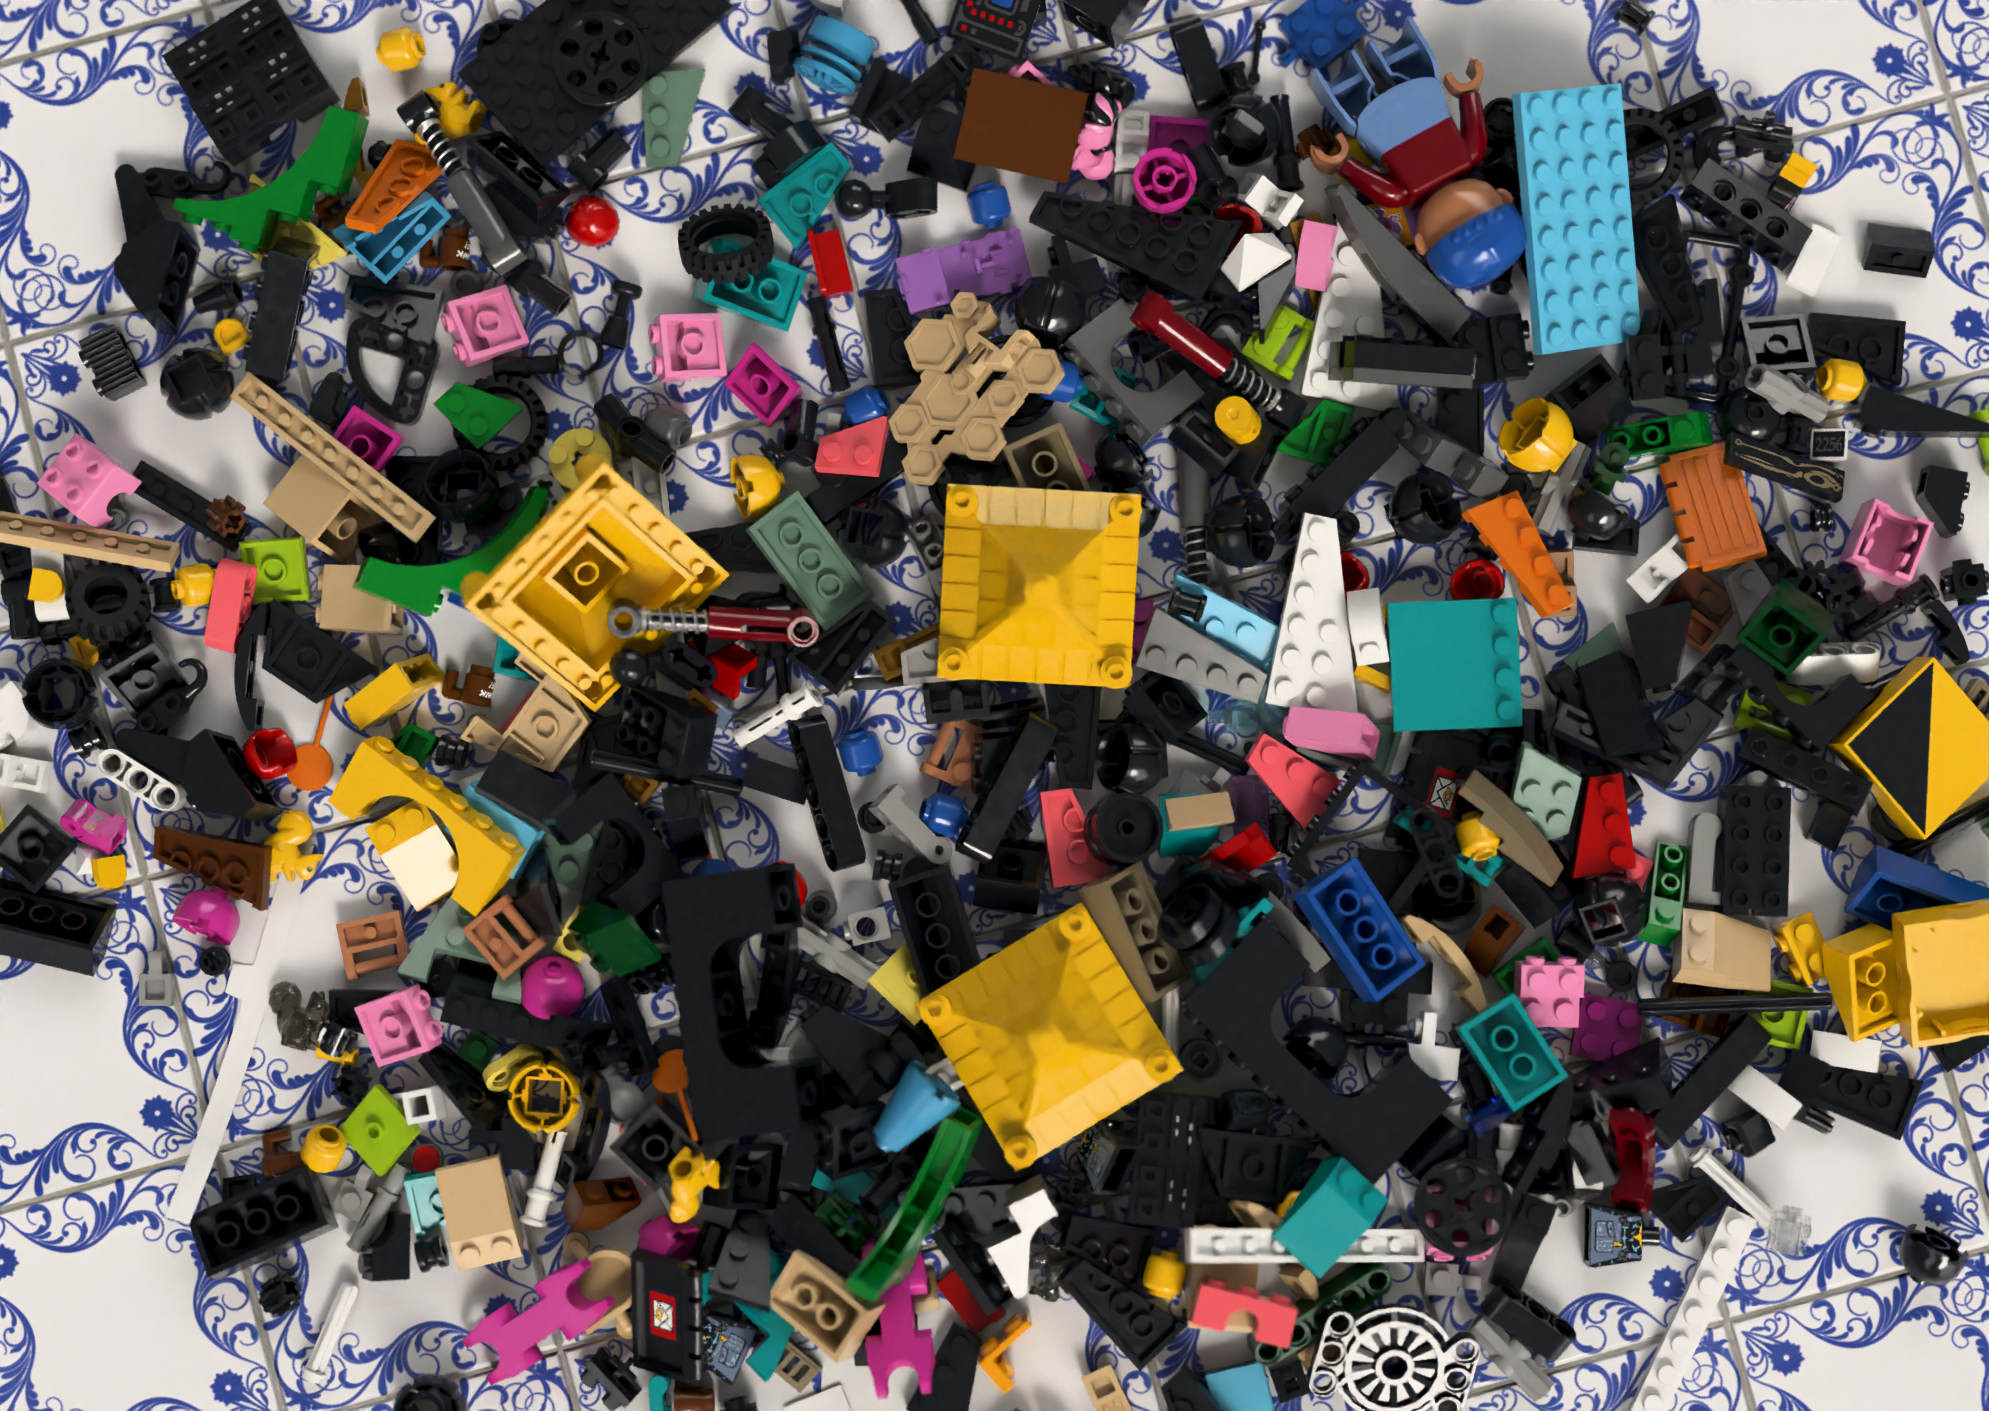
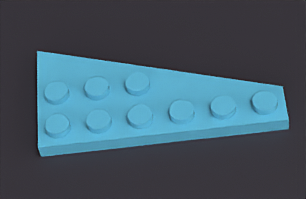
M1176 570L1172 592L1175 586H1179L1184 592L1197 596L1206 595L1207 603L1202 618L1198 623L1194 622L1193 618L1176 612L1171 615L1184 620L1192 628L1204 635H1209L1222 646L1237 652L1267 670L1268 676L1265 681L1267 683L1279 626L1274 621L1240 603L1213 592L1211 588L1203 584L1200 585L1192 581L1186 575Z

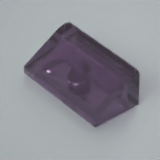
M1257 775L1231 777V800L1235 822L1233 823L1234 836L1256 822L1267 839H1269L1271 827L1270 823H1268V819H1270L1268 788Z

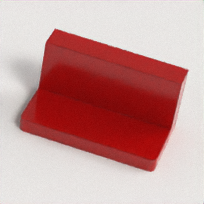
M839 229L814 234L813 230L807 231L822 296L831 298L854 292Z
M693 639L688 642L690 648L701 654ZM732 643L705 657L717 669L716 681L710 687L733 700L736 699L740 693L741 677L757 667L758 656ZM696 671V672L698 673L697 679L700 680V679H699L700 672H699V671Z
M1255 822L1199 859L1197 863L1212 858L1237 871L1245 869L1251 872L1272 859L1277 853Z
M952 1270L937 1283L938 1289L974 1334L980 1333L993 1321L996 1323L1006 1315V1310L1003 1306H1000L987 1316L955 1270Z

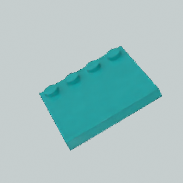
M1516 598L1386 604L1392 732L1523 726Z

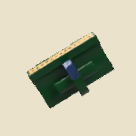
M1612 441L1607 443L1601 451V457L1594 453L1591 460L1594 470L1589 480V483L1592 484L1591 488L1608 496L1616 480L1624 483L1627 477L1624 466L1629 460V450L1622 442Z
M836 1189L813 1211V1215L855 1254L878 1231V1228Z

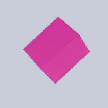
M755 342L750 345L724 383L768 427L772 426L790 408L793 400L798 399L803 394L801 386Z
M355 405L352 406L333 434L335 439L379 473L382 472L404 439L401 435Z

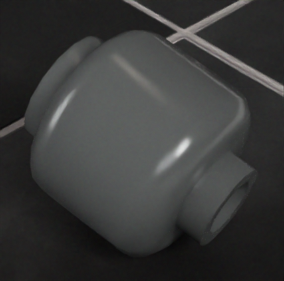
M661 404L654 410H649L643 420L646 425V431L673 450L683 447L692 434V425L688 415L667 404Z

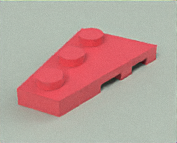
M1262 732L1259 733L1244 759L1265 786L1282 803L1283 808L1292 815L1306 835L1310 833L1305 830L1306 826L1315 814L1322 817L1327 808V805L1324 804L1325 800L1334 788L1338 789L1342 782Z
M1072 788L1038 793L1051 888L1090 883L1097 878L1111 873L1112 870L1108 864L1099 861L1086 845L1083 826L1086 817Z

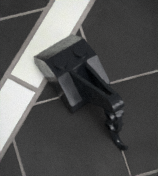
M214 162V166L220 168L223 173L222 178L217 183H206L187 171L152 167L139 173L132 165L123 164L115 171L114 177L117 184L127 242L122 245L120 255L115 259L114 274L135 307L158 333L177 335L201 249L179 222L166 221L153 196L171 199H191L202 195H218L224 192L231 182L232 173L224 162Z
M195 658L184 659L179 662V667L193 666L197 671L196 679L190 685L167 691L138 715L136 726L133 729L124 728L117 732L115 736L116 746L120 750L180 781L188 794L186 799L194 810L227 818L270 823L282 814L283 810L263 780L249 770L243 759L242 749L233 736L206 728L190 741L160 735L187 714L194 699L207 684L208 671L205 665Z

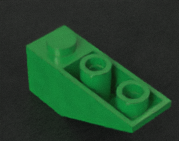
M1700 411L1621 425L1605 430L1607 443L1612 441L1622 442L1629 450V458L1678 452L1713 445L1709 416L1707 413Z
M1657 840L1652 859L1654 864L1648 876L1643 898L1646 900L1647 918L1642 930L1638 934L1637 940L1669 948L1679 933L1688 847Z

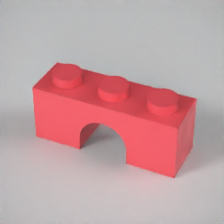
M1208 1277L1207 1282L1199 1280L1189 1316L1192 1324L1224 1332L1227 1319L1232 1313L1238 1310H1247L1255 1315L1256 1322L1253 1336L1256 1341L1288 1349L1298 1312L1296 1306L1291 1304V1298L1279 1294H1272L1271 1298L1260 1296L1259 1290L1240 1285L1239 1290L1227 1287L1228 1282L1213 1277Z

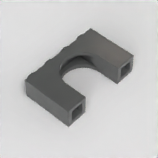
M1120 298L1069 337L1059 352L1063 355L1064 361L1077 365L1079 375L1083 377L1085 386L1101 399L1109 414L1121 422L1128 436L1143 447L1191 409L1205 393L1185 370L1181 371L1164 386L1152 392L1132 390L1117 378L1111 365V352L1138 328L1129 319L1133 310Z

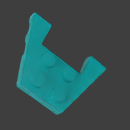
M771 1247L770 1291L786 1266L783 1259ZM714 1270L703 1275V1295L701 1296L703 1306L713 1297L708 1295L707 1291ZM735 1303L767 1337L745 1360L750 1368L766 1382L772 1377L794 1327L771 1307L770 1313Z

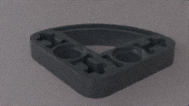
M366 318L356 319L349 327L346 341L347 366L356 389L374 410L387 419L404 426L415 425L422 417L440 358L441 350L438 343L433 339L431 347L433 352L432 354H426L423 364L429 366L428 370H425L420 366L412 365L413 361L420 364L422 355L417 349L423 346L402 337V346L398 350H390L387 348L386 341L394 332ZM365 326H368L370 332L380 335L379 346H375L378 343L375 338L365 337L361 341V337L357 334L358 329L364 330ZM362 348L405 360L392 406L381 399L370 385L363 367ZM415 372L422 373L424 384L418 389H411L407 383L408 377ZM404 391L413 396H420L418 401L412 398L410 407L415 411L413 415L408 414L406 419H403V414L399 412L400 407H406L409 401L407 396H403Z

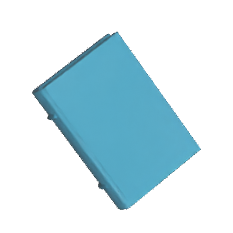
M474 780L466 787L462 796L467 799L471 807L479 813L489 816L493 820L494 825L502 831L515 836L518 839V843L527 849L510 876L511 879H514L517 874L522 875L545 832L474 792L479 780ZM446 826L444 831L451 835L448 827Z
M1256 1359L1204 1371L1208 1391L1224 1411H1275L1268 1383L1269 1376L1266 1374L1265 1366L1261 1365Z

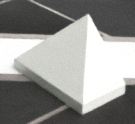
M1274 233L1245 234L1222 264L1221 271L1235 288L1241 292L1291 259L1292 255Z

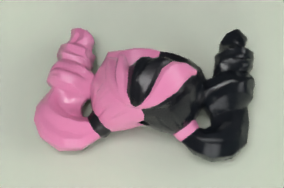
M1082 63L1077 67L1073 64L1068 67L1070 77L1080 81L1085 86L1093 87V89L1085 92L1088 93V98L1071 169L1074 171L1079 169L1086 178L1093 181L1105 179L1113 172L1115 162L1110 145L1113 124L1118 117V113L1127 108L1134 100L1135 87L1129 78L1110 74L1108 69L1100 66L1092 68L1090 65ZM1109 94H1115L1117 100H1113ZM1091 150H1098L1100 154L1095 156L1091 153Z

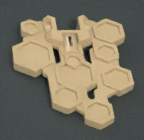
M959 292L950 303L954 315L945 314L941 320L922 318L904 341L913 369L921 373L920 379L922 382L907 401L899 406L888 422L895 440L898 443H907L908 454L903 459L902 464L908 481L912 484L933 485L946 469L944 462L951 454H964L971 460L993 461L1007 444L1002 427L1021 407L1025 397L1029 393L1051 394L1065 376L1056 351L1043 349L1040 341L1028 330L1017 329L1001 350L991 343L988 339L1001 324V320L990 303L978 301L974 293ZM967 349L968 353L951 374L947 373L963 351ZM992 372L1007 373L1002 380L994 379L980 399L978 398V390ZM940 430L954 431L952 435L945 434L937 445L932 443V440Z

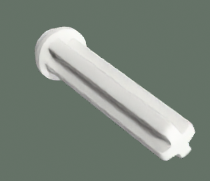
M1180 986L1162 997L1161 1033L1170 1048L1173 1049L1177 1059L1179 1049ZM1175 1075L1171 1080L1163 1083H1179V1077H1182V1075Z
M1699 1145L1692 1151L1689 1159L1692 1161L1691 1165L1694 1168L1699 1167L1761 1225L1766 1227L1771 1224L1776 1214L1711 1154L1712 1149L1709 1146Z
M345 1281L341 1283L307 1365H303L301 1368L303 1371L302 1378L320 1384L321 1379L326 1378L325 1369L359 1292V1287L355 1284Z

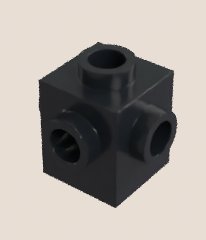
M1972 559L1952 561L1953 567L1940 571L1939 583L1940 590L1944 596V602L1957 601L1958 606L1978 603L1977 598L1988 595L1989 573L1987 570H1984V563L1972 564Z

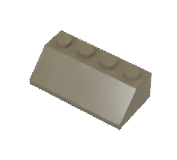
M1061 421L1007 443L1001 450V455L1013 482L1018 488L1092 492Z
M1142 861L1132 863L1097 878L1076 891L1080 901L1085 906L1144 1004L1157 1001L1190 979V972L1183 956L1177 949H1173L1158 935L1157 926L1163 910Z

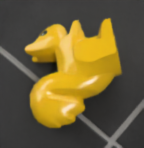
M451 81L442 83L435 88L426 89V93L432 99L441 103L439 109L441 112V117L439 118L440 129L445 130L444 135L448 139H458L467 134L474 135L478 133L486 113V107L480 106V101L474 100L468 105L469 94L465 93L466 90L464 89L458 91L457 84ZM413 133L417 143L426 145V142L420 139L418 133Z
M289 810L287 813L282 814L280 820L276 823L278 831L270 835L263 844L272 846L270 882H275L277 874L284 872L288 882H294L295 871L300 879L308 881L313 877L318 862L324 857L322 854L302 856L298 845L309 839L313 826L310 818L303 811Z
M684 1147L668 1166L672 1180L671 1194L674 1198L670 1204L669 1215L675 1223L686 1222L697 1213L700 1205L698 1194L703 1188L708 1185L714 1189H719L720 1186L719 1162L716 1159L705 1161L703 1153H699L696 1157L691 1158V1150L688 1147Z

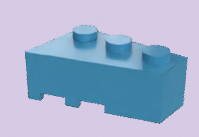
M424 190L377 234L347 228L346 223L331 232L386 284L452 216L433 196Z

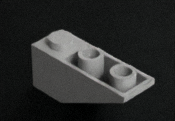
M930 512L908 523V538L941 602L944 536Z

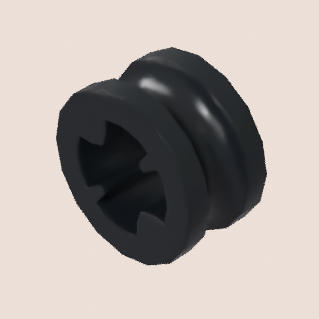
M771 438L768 440L766 447H759L762 454L774 464L776 470L780 468L781 462L789 461L788 457L779 452L778 445Z
M1824 503L1822 507H1819L1818 504H1811L1809 522L1812 532H1819V529H1823L1825 532L1831 531L1833 513L1829 503Z
M221 947L205 949L199 958L200 969L209 976L222 975L231 966V956L226 949ZM214 952L216 957H222L223 960L222 964H218V970H215L214 966L208 965V959L213 958L211 954Z

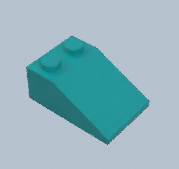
M711 238L707 252L713 254L730 253L740 250L745 246L725 238ZM773 258L771 263L767 262V267L764 270L759 269V274L754 277L747 274L748 279L741 281L738 277L735 278V283L728 284L727 279H725L722 284H715L714 279L710 283L703 282L701 277L696 282L691 298L788 332L808 272Z
M1514 993L1505 994L1454 1027L1470 1054L1512 1112L1568 1077Z
M1343 1157L1324 1159L1273 1231L1271 1237L1316 1278H1321L1372 1225L1388 1199Z

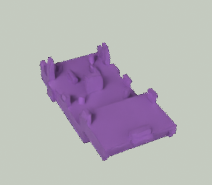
M1008 228L1009 231H1000L998 234L997 231L987 233L985 238L970 242L968 239L963 240L961 244L939 250L927 247L923 248L922 252L895 258L900 279H897L901 295L905 294L910 315L945 307V309L950 308V303L959 292L974 293L977 299L980 300L1001 294V297L1011 295L1014 290L1021 289L1025 281L1032 277L1019 228Z

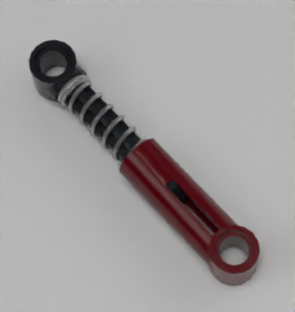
M1147 290L1129 318L1134 325L1151 335L1157 336L1212 377L1217 378L1222 375L1225 378V382L1230 381L1234 384V389L1240 388L1242 395L1247 393L1251 396V401H1258L1259 407L1265 410L1266 414L1264 416L1270 423L1286 432H1292L1308 406L1303 398L1287 389L1272 388L1270 383H1264L1261 376L1256 377L1254 371H1247L1244 364L1239 365L1237 359L1233 358L1231 350L1174 310L1173 305L1168 300L1152 291Z
M618 598L609 605L607 610L608 628L612 634L621 638H627L635 633H639V631L643 630L645 632L648 629L651 632L654 629H661L663 633L665 630H672L674 633L677 630H682L685 634L688 631H695L696 634H699L700 631L707 632V638L789 642L799 647H807L813 644L819 635L816 616L811 610L803 607L793 610L709 606L707 613L705 609L702 612H695L694 609L688 612L682 608L679 611H673L671 608L661 610L660 607L656 610H650L648 606L643 607L631 599ZM621 612H626L632 616V619L627 623H619L615 620V616ZM804 621L810 624V628L805 632L799 633L794 630V626L799 622Z

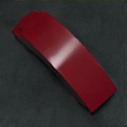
M1633 1108L1610 1109L1608 1122L1615 1135L1617 1160L1623 1171L1619 1181L1612 1186L1611 1197L1616 1208L1649 1213L1656 1163V1139L1652 1116L1640 1113Z

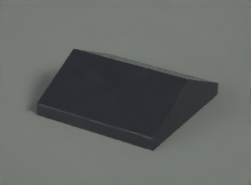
M27 804L0 835V866L33 894H36L78 845L57 823L30 804Z

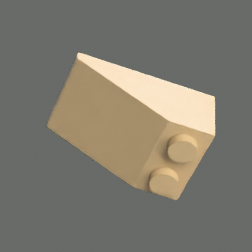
M1688 908L1682 909L1680 931L1673 940L1672 982L1765 994L1770 993V931L1717 912Z
M499 1154L436 1168L435 1175L448 1237L458 1270L462 1271L522 1257L524 1234Z
M799 1249L795 1250L770 1291L771 1308L836 1363L855 1355L886 1303L880 1298L875 1303L861 1298L856 1292L846 1287L849 1276Z

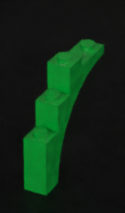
M329 106L322 126L307 151L288 171L273 182L249 194L226 200L195 201L176 198L173 210L183 215L182 221L197 226H201L202 221L212 223V229L228 233V238L239 243L238 249L254 254H257L258 249L269 251L278 220L296 225L298 220L309 223L318 191L332 196H336L338 191L349 194L369 120L359 113Z
M539 486L530 487L519 510L504 529L484 546L464 557L439 565L420 567L397 565L367 557L362 561L352 588L421 616L431 617L432 612L437 613L442 604L444 595L440 594L441 589L463 597L460 593V584L464 577L473 572H483L487 575L492 573L496 566L534 530L538 517L542 518L548 508L549 500L546 499L548 490Z
M959 1106L955 1111L942 1119L936 1137L910 1190L876 1245L849 1276L846 1284L848 1289L856 1292L861 1298L875 1303L893 1283L899 1284L911 1272L923 1239L936 1227L948 1194L963 1178L985 1120L984 1118Z

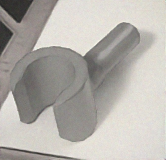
M125 492L117 494L115 509L108 512V515L113 517L109 525H114V517L117 512L122 515V526L126 525L130 520V514L125 509Z
M1599 1190L1574 1198L1571 1195H1562L1554 1204L1559 1202L1567 1204L1568 1210L1558 1215L1561 1218H1566L1576 1207L1599 1199L1601 1195Z

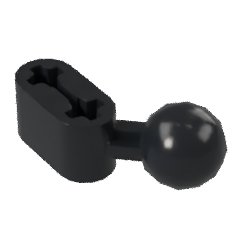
M927 177L912 178L886 183L885 191L871 190L863 181L857 179L847 180L840 184L835 191V206L840 214L853 220L863 218L872 209L885 210V217L889 219H909L938 213L937 179Z
M672 641L658 651L644 653L637 647L625 646L617 649L609 662V672L613 680L626 687H635L642 684L647 678L648 673L659 671L662 675L689 692L693 688L700 692L711 686L717 678L715 665L680 641ZM669 653H672L674 655L672 660L675 663H672L670 661L672 656ZM696 671H699V672H700L699 679H700L701 681H699V680L697 679L698 673H697Z

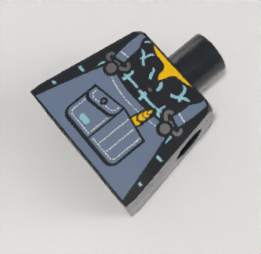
M1102 1119L1082 1131L1084 1136L1076 1151V1158L1093 1194L1121 1195L1144 1146L1121 1122Z
M1587 1202L1585 1203L1584 1264L1595 1268L1641 1261L1642 1246L1660 1245L1659 1227L1642 1226V1214L1638 1212Z
M710 1310L704 1323L701 1325L703 1327L704 1351L702 1355L704 1356V1367L732 1385L759 1328L751 1320Z

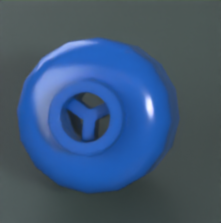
M996 180L972 186L973 191L967 196L972 221L975 224H985L986 229L1004 225L1003 219L1012 212L1006 187L1004 185H997Z
M1060 360L1065 376L1051 394H1038L1045 400L1067 403L1074 398L1075 394L1081 392L1083 377L1079 375L1077 365L1069 361Z
M865 385L844 399L843 406L845 411L841 415L846 425L850 428L882 416L888 417V410L891 407L881 389L878 387L874 389L871 386Z
M867 727L854 728L843 733V739L838 743V750L844 769L848 772H857L859 777L876 772L875 766L879 765L884 758L877 734L873 731H868Z
M935 792L929 798L925 797L922 801L919 819L934 834L952 837L956 835L959 828H963L968 819V811L964 810L961 798Z

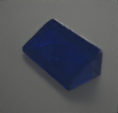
M1498 1093L1465 1117V1121L1476 1137L1481 1138L1516 1111L1512 1112Z

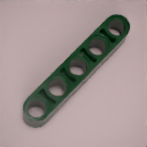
M1357 1262L1319 1286V1296L1315 1301L1301 1298L1293 1303L1298 1309L1294 1325L1298 1326L1292 1331L1288 1349L1270 1344L1266 1349L1259 1350L1264 1342L1256 1341L1253 1333H1249L1247 1344L1251 1352L1261 1365L1272 1366L1318 1337L1324 1315L1330 1307L1344 1305L1351 1310L1353 1315L1385 1295L1392 1287V1276L1382 1262ZM1380 1272L1376 1279L1369 1280L1373 1273ZM1352 1290L1349 1296L1341 1298L1345 1291ZM1325 1307L1321 1314L1314 1315L1317 1309ZM1344 1315L1335 1316L1331 1320V1326L1338 1325L1347 1317Z

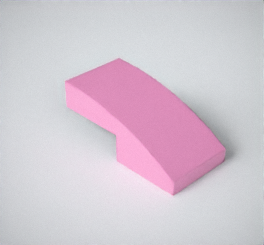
M1304 220L1297 257L1295 286L1327 293L1334 261L1331 260L1338 227Z

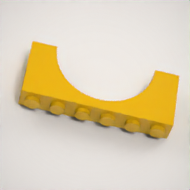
M377 735L363 740L328 802L351 820L368 814L372 807L386 796L408 797L432 809L448 827L458 853V879L451 898L475 917L482 914L495 903L527 849L518 843V839L515 836L502 831L493 824L494 822L489 816L479 813L471 807L466 798L453 793L444 786L440 778L422 769L414 758L404 755L396 749L393 742L388 738Z

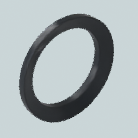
M576 330L564 336L557 350L559 363L562 368L574 376H587L595 372L600 367L604 357L603 346L597 342L598 337L585 330ZM576 337H586L596 344L598 357L592 367L586 370H575L568 366L564 359V349L570 340Z

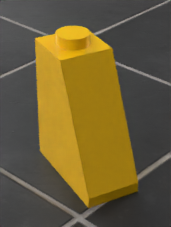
M429 653L394 663L343 705L348 711L351 721L361 731L380 724L443 682L445 676Z

